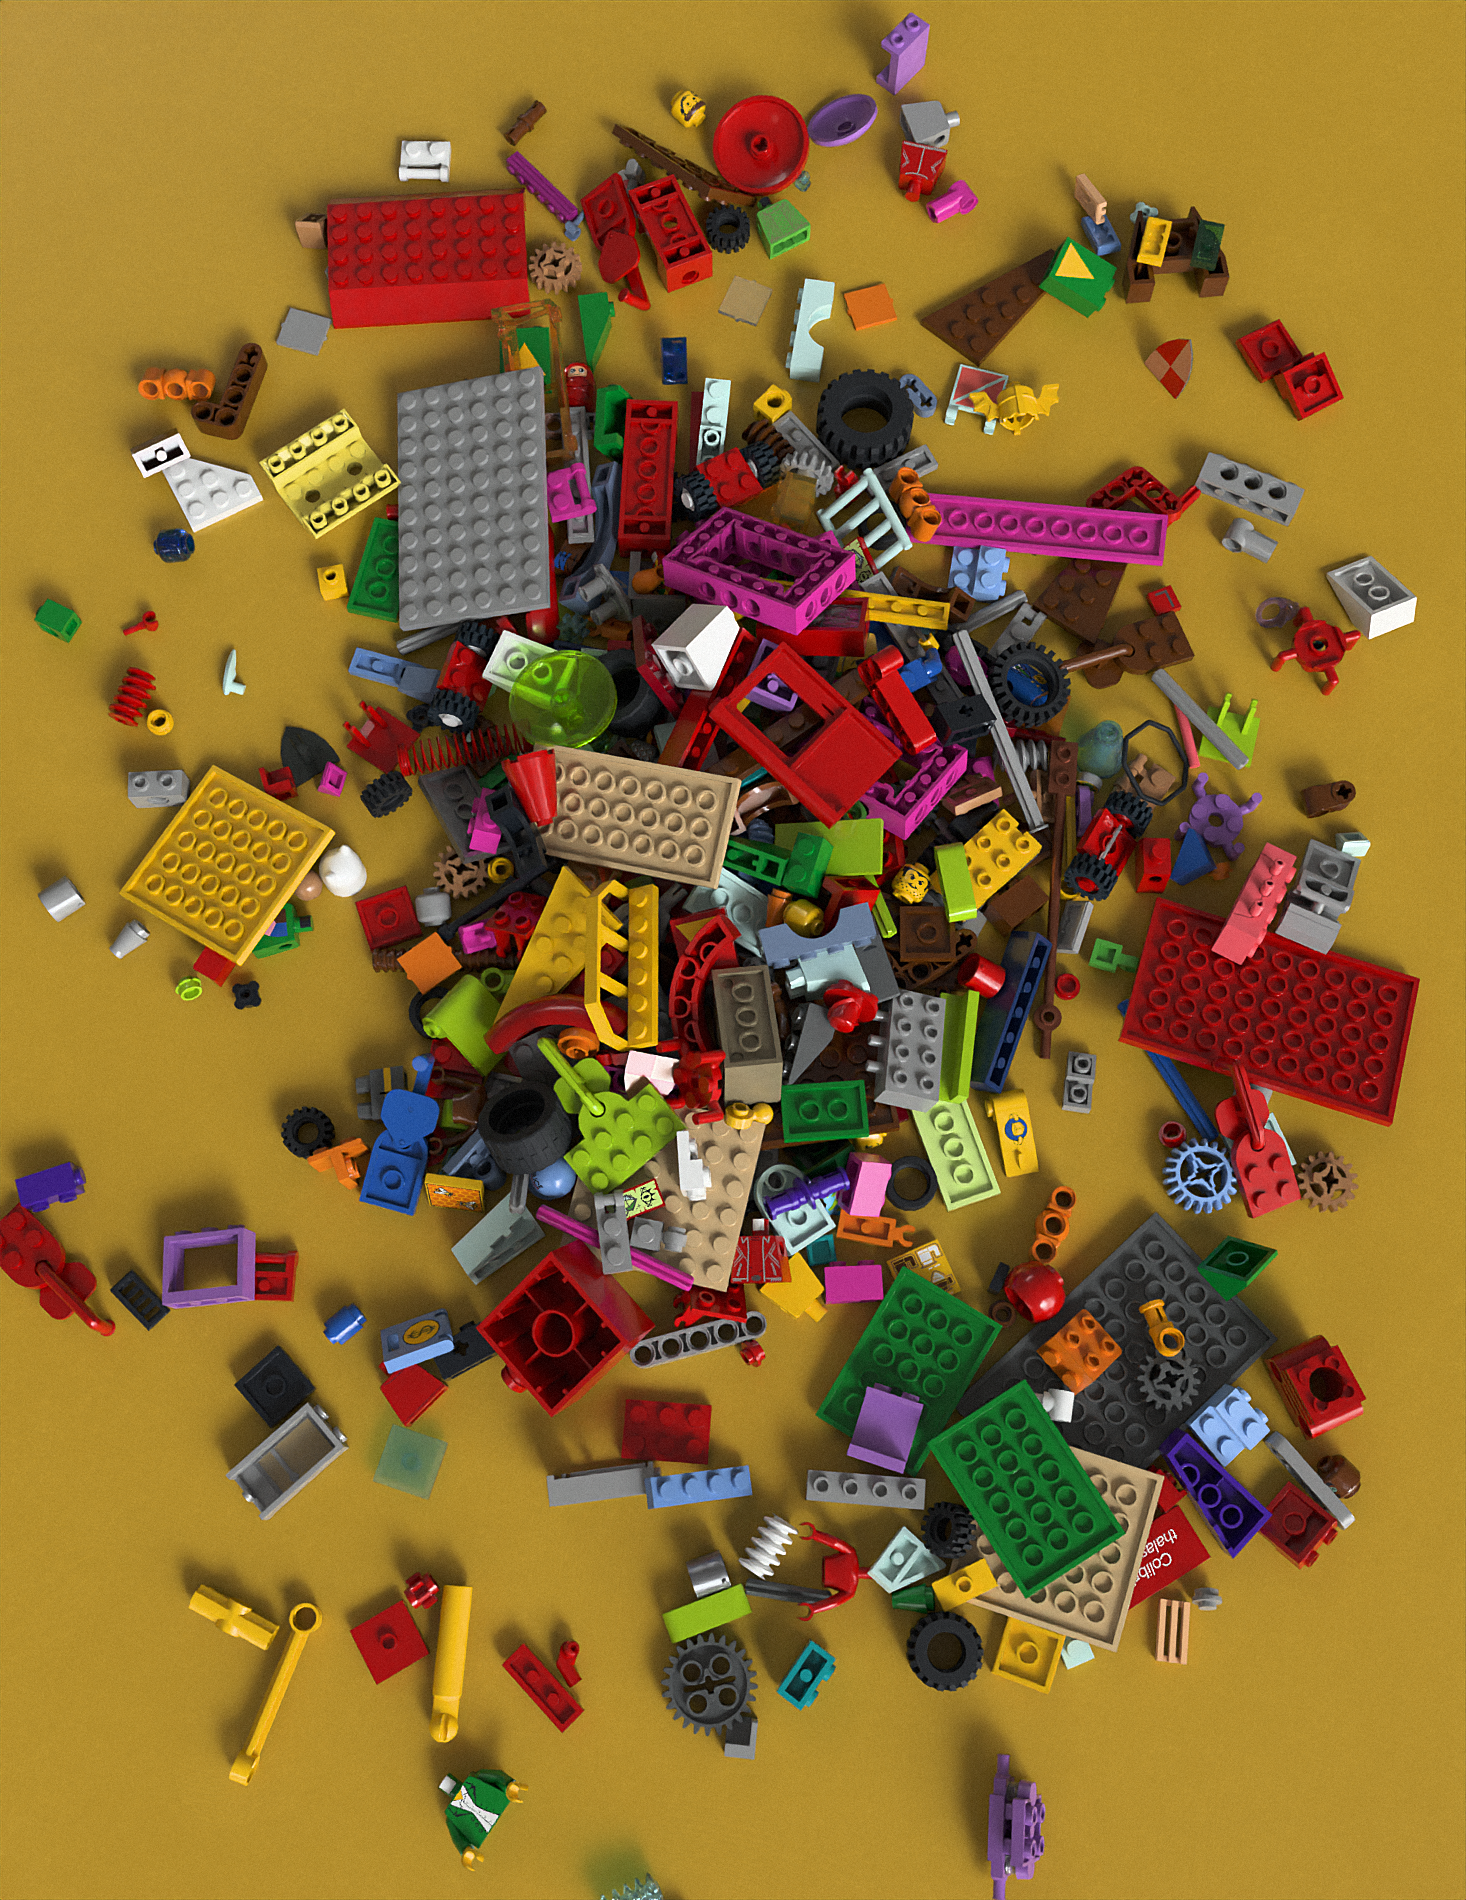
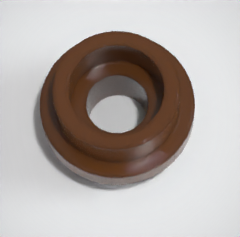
M998 1300L989 1307L988 1317L1002 1325L1001 1329H1006L1014 1324L1017 1312L1009 1301ZM1002 1309L1007 1313L1005 1320L997 1317L998 1310Z

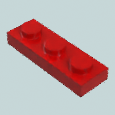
M525 1642L502 1664L504 1669L561 1733L585 1711Z

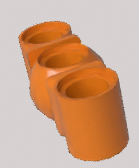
M150 367L146 369L138 385V390L148 400H156L157 398L165 400V397L168 396L170 399L177 401L188 398L191 401L195 399L201 402L207 401L210 398L216 384V377L207 369H199L197 371L190 369L189 373L179 368L166 371V368Z
M902 467L898 470L889 486V494L895 499V503L899 504L901 514L909 520L907 524L911 527L913 537L921 542L930 541L942 522L941 514L935 510L934 505H931L928 493L921 489L923 484L919 482L917 472L912 468Z
M1057 1187L1049 1195L1044 1210L1036 1217L1034 1224L1036 1234L1033 1237L1032 1245L1028 1249L1030 1261H1039L1046 1266L1055 1259L1057 1248L1068 1236L1070 1231L1069 1218L1072 1215V1208L1077 1200L1076 1193L1070 1187ZM1056 1194H1063L1067 1197V1207H1061L1056 1203ZM1051 1219L1057 1222L1059 1226L1057 1233H1051L1047 1230L1045 1225L1047 1220ZM1042 1245L1048 1249V1259H1041L1037 1256V1246Z

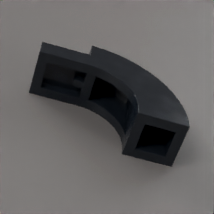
M506 785L486 796L485 801L490 819L497 824L506 837L513 853L519 877L526 881L547 870L548 867L544 857V853L547 850L535 822L530 823L513 789Z

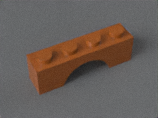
M771 775L739 792L730 835L737 836L745 832L748 824L754 818L768 810L784 805H794L799 801Z

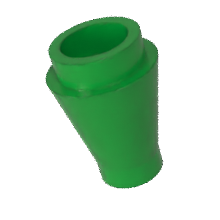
M925 1583L893 1591L892 1607L893 1609L928 1614V1611H935L934 1589L932 1586H926Z

